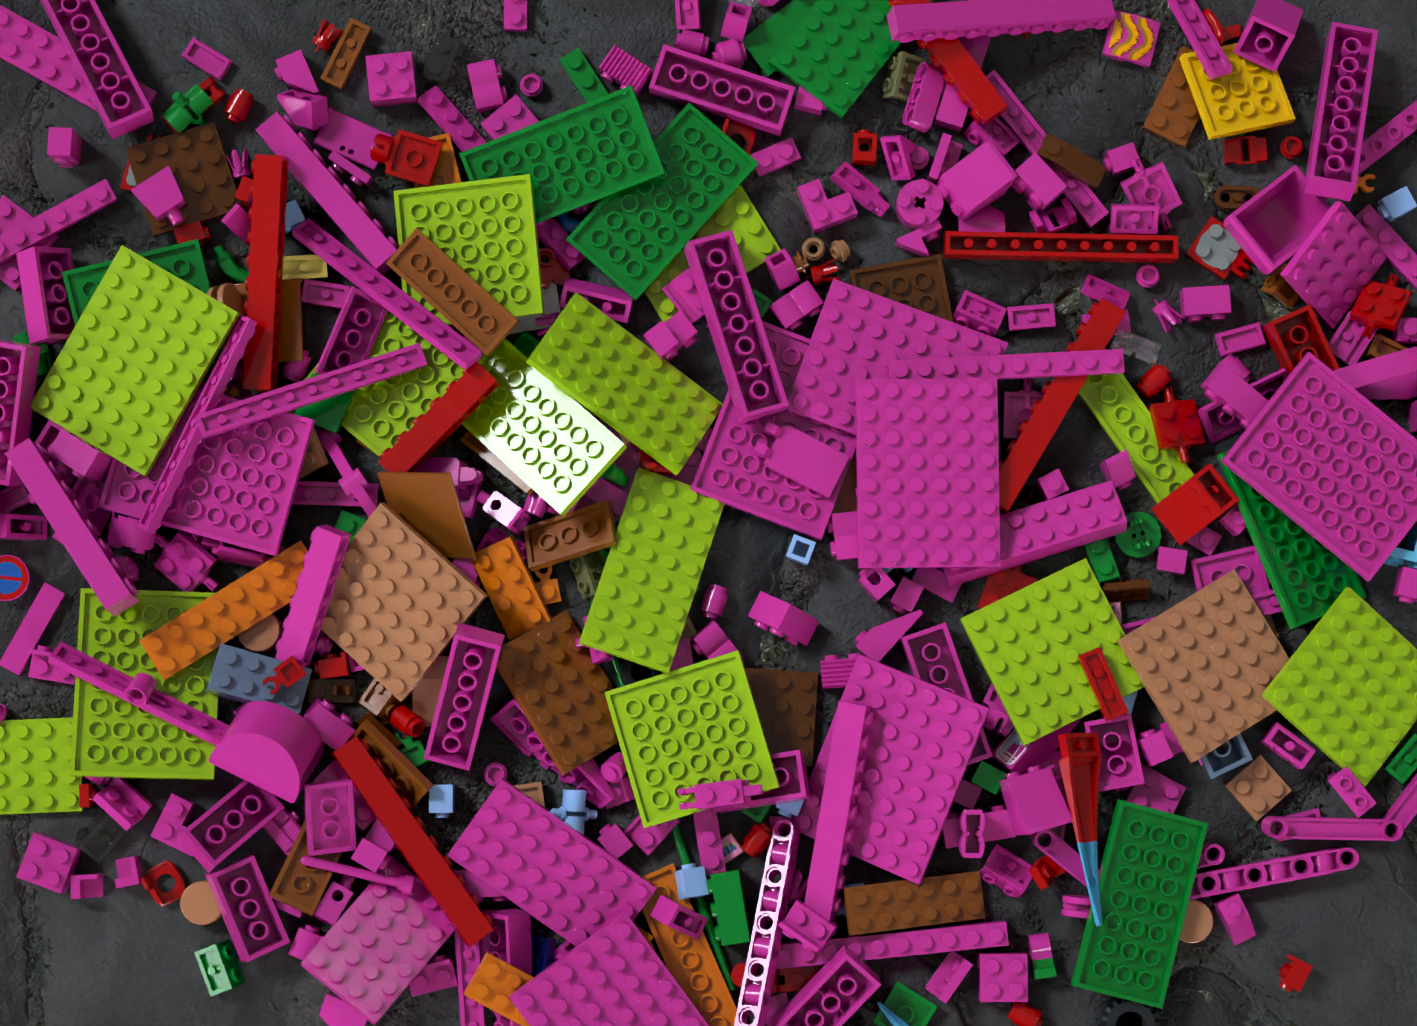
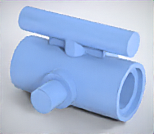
M563 789L562 806L551 809L553 814L583 835L585 821L597 818V810H589L588 807H585V790Z

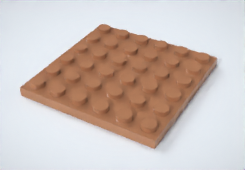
M383 502L378 505L347 546L321 630L402 702L453 640L458 624H465L487 594Z
M1235 569L1117 640L1191 763L1276 711L1261 695L1288 662L1289 657Z

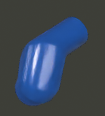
M567 212L557 216L563 229L568 233H572L582 222V220L570 217Z

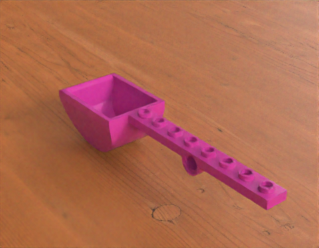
M1417 100L1362 142L1358 175L1417 130ZM1296 164L1224 219V227L1262 274H1270L1293 256L1330 209V206L1325 201L1328 197L1303 193L1306 177Z
M61 641L49 657V663L215 745L216 747L208 762L290 803L295 802L303 789V784H306L323 756L324 744L316 729L302 716L284 706L267 701L248 702L241 707L229 726L157 690L156 681L149 674L138 673L133 678Z

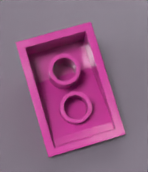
M1131 714L1121 715L1105 722V719L1084 722L1086 733L1097 732L1101 751L1099 792L1145 784Z

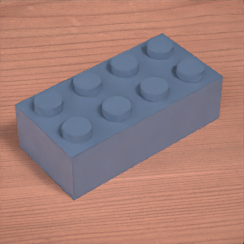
M221 643L218 647L206 693L245 704L252 701L272 702L300 714L312 669L303 667L307 674L288 689L283 684L280 685L279 691L274 695H270L269 692L275 688L274 683L268 682L263 686L262 682L266 677H275L276 674L273 669L283 661Z

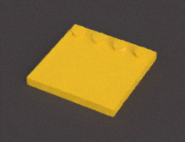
M1237 43L1221 46L1233 68L1232 72L1212 80L1209 79L1195 51L1184 53L1179 58L1209 140L1290 124L1296 119L1278 70L1276 72L1271 71L1233 53Z

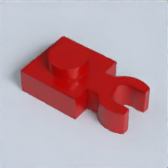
M292 655L273 669L276 674L275 677H266L262 684L264 686L268 682H273L275 688L269 694L274 695L279 691L280 685L283 684L288 689L307 674Z

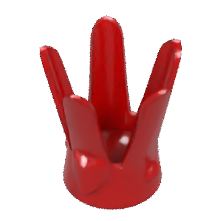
M323 18L317 36L313 37L311 41L318 46L315 53H317L319 48L327 52L330 49V44L344 31L336 29L333 32L335 25H329V22Z
M836 258L821 266L810 267L812 275L805 278H812L814 285H819L822 282H832L833 279L841 281L839 277H824L838 270L836 264L826 266L834 262Z

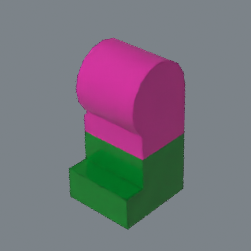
M1048 933L1028 935L1033 978L1056 977Z

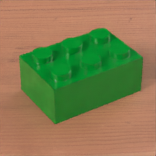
M733 869L711 873V878L707 879L708 893L714 895V902H711L710 905L712 917H717L718 925L714 927L716 941H721L722 946L750 942L751 936L740 870Z

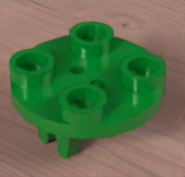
M1140 511L1125 515L1128 521L1127 531L1115 535V542L1119 549L1126 556L1134 558L1146 557L1153 553L1161 540V529L1156 519Z

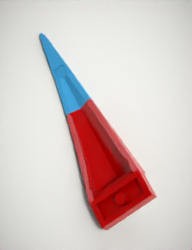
M1097 732L1065 733L1058 735L1062 756L1059 764L1097 927L1102 925L1097 853L1101 751Z

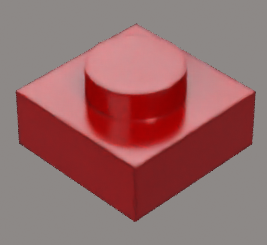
M79 784L80 808L94 807L95 801L93 798L97 794V789L93 787V784Z

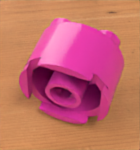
M925 179L907 183L900 190L897 197V218L905 227L915 230L933 223L939 219L943 209L942 194L937 186ZM916 201L918 203L922 202L924 204L923 209L921 207H915Z
M112 512L107 535L108 545L115 548H122V546L131 547L132 552L144 554L145 550H150L154 547L157 530L153 535L137 527L139 518Z

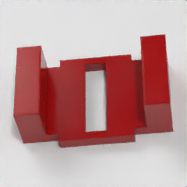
M1243 136L1234 137V139L1222 142L1224 165H1231L1232 163H1236V165L1257 164V161L1258 163H1265L1267 161L1266 138ZM1242 139L1248 140L1249 161L1243 162Z
M243 176L234 198L240 200L242 206L250 209L253 197L250 196V186L253 183V179Z

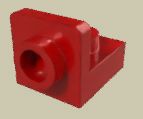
M1047 855L1037 859L1028 870L1040 890L1048 887L1055 877L1066 872Z

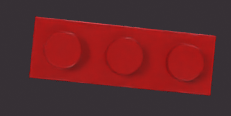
M1098 647L1078 655L1079 663L1105 722L1128 713L1129 711L1101 648Z

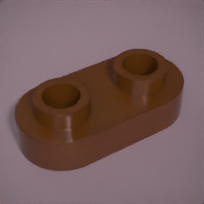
M1224 185L1216 190L1213 200L1215 205L1222 210H1237L1246 203L1244 196L1248 195L1252 198L1259 193V190L1253 186ZM1226 195L1229 199L1228 202H1223L1221 196Z

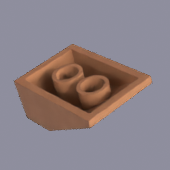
M439 656L412 690L413 711L422 717L425 727H432L449 656Z

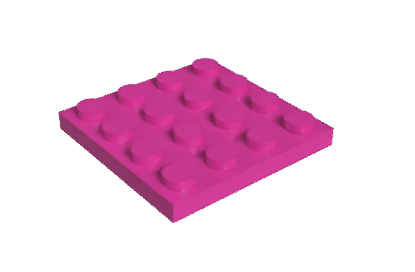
M1336 200L1281 272V275L1307 305L1311 304L1314 313L1327 327L1334 329L1359 296L1363 286L1371 280L1387 256L1342 202Z

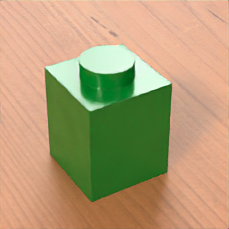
M979 761L969 782L996 795L998 791L1002 792L999 780L1004 779L1006 773L984 761Z

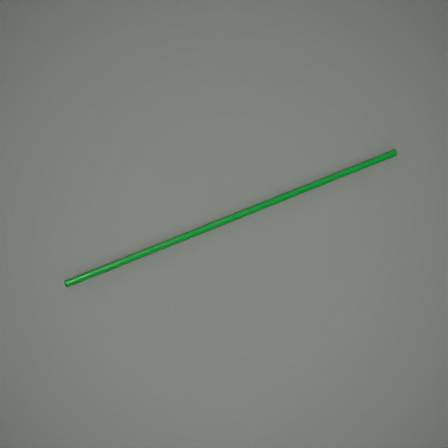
M595 595L589 597L591 605ZM614 656V660L611 663L619 686L623 687L625 685L620 677L622 664L620 658ZM677 825L671 831L682 865L691 864L692 862L679 825ZM704 896L696 897L694 899L699 913L709 918L705 925V930L718 967L728 990H735L736 987L731 979V973L720 941H716L714 924Z

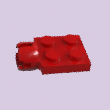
M400 129L394 137L383 134L375 136L373 142L379 148L371 146L370 157L373 161L386 165V175L425 187L431 185L444 145L443 142Z

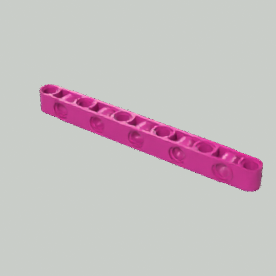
M786 819L779 820L773 828L734 1026H765L783 934V929L778 925L786 917L800 839L799 829ZM790 827V834L783 837L784 830ZM781 873V880L778 883H774L775 876ZM769 920H773L772 927L766 930V922ZM763 966V967H764V972H763V974H762L761 976L757 977V976H756V971H757V969H758L759 967ZM754 1013V1021L751 1024H748V1016Z
M1348 847L1329 848L1197 872L1189 900L1351 869L1358 864L1359 855L1354 849ZM1346 851L1351 855V860L1348 864H1344L1341 861V856ZM1298 860H1302L1305 864V868L1301 873L1295 870V863ZM1255 868L1259 873V877L1256 881L1252 882L1248 877V873L1251 869ZM1206 877H1210L1213 881V885L1209 890H1205L1202 886V881Z

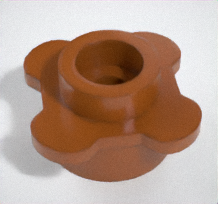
M797 251V255L791 257L797 273L804 272L806 275V269L809 268L805 254L801 256L799 251Z

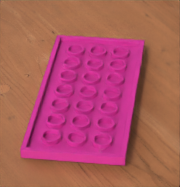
M504 778L499 781L447 854L449 858L574 946H578L624 911L634 921L657 889V886Z

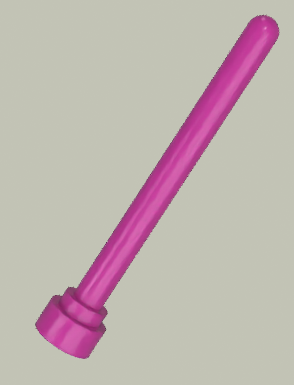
M303 856L301 858L303 865L395 886L403 894L410 895L414 876L405 874V876L398 878L310 856Z

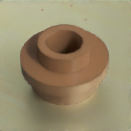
M809 238L803 243L802 254H805L806 259L817 261L824 255L825 246L820 239ZM816 246L818 251L813 254L809 251V248Z
M835 240L831 243L830 253L834 259L836 258V260L844 262L850 256V249L844 240Z

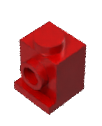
M858 130V133L853 134L852 165L875 166L877 134H873L871 130ZM866 145L868 151H861L860 146Z
M201 221L173 229L178 244L199 239L201 248H203L204 244L208 243L209 239H212L208 225L204 226Z
M340 652L341 657H338L337 654L323 655L324 660L314 662L316 675H320V679L351 676L347 653Z
M1287 954L1285 958L1289 962L1288 964H1283L1278 974L1281 976L1279 987L1292 993L1293 989L1300 992L1313 966Z

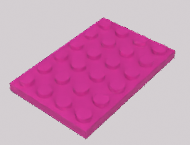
M395 859L391 860L387 869L380 872L381 874L398 878L405 876V874L414 876ZM414 876L410 895L401 893V890H397L395 886L372 881L301 962V966L375 1025L456 929L422 881Z

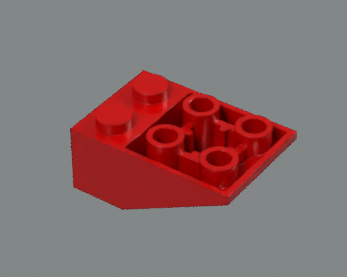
M1209 463L1152 507L1151 510L1177 543L1181 545L1233 506L1239 499Z

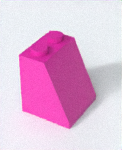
M1257 0L1233 53L1276 72L1296 34L1304 10L1283 0Z
M989 139L942 174L935 186H937L942 197L951 206L952 212L959 216L963 222L1004 196L1018 175Z
M1041 764L1027 768V773L1020 774L1019 771L1005 774L1006 779L999 780L1014 835H1030L1072 822L1071 814L1050 767L1042 768Z

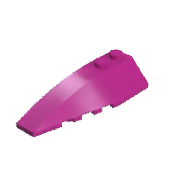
M1417 346L1333 370V372L1366 399L1407 400L1417 397Z
M514 696L490 719L528 757L532 754L541 761L540 765L546 770L551 768L559 774L558 779L565 784H573L576 790H585L586 799L599 809H602L614 799L615 796L611 788L603 778L593 758L565 775H561Z
M518 909L480 910L482 914L487 913L494 922V925L491 926L494 931L480 940L481 961L486 952H489L532 975L530 914ZM493 1011L497 1018L494 1026H521Z

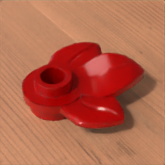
M548 248L539 249L542 289H548L551 283L564 286L567 277L570 278L568 270L555 257L552 250ZM546 257L548 258L549 262L543 263L541 261V258Z

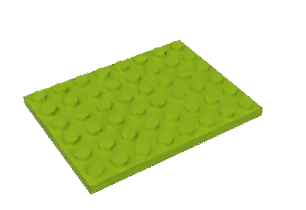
M121 245L34 397L31 409L148 477L239 318L240 313Z
M81 588L77 650L133 678L138 673L149 674L155 679L157 690L218 719L219 696L206 693L218 647L164 680L139 641L215 593L138 590L139 593L136 594L139 602L115 617L104 608L93 589ZM75 676L70 776L186 780L215 779V765L208 762L216 747L215 745Z

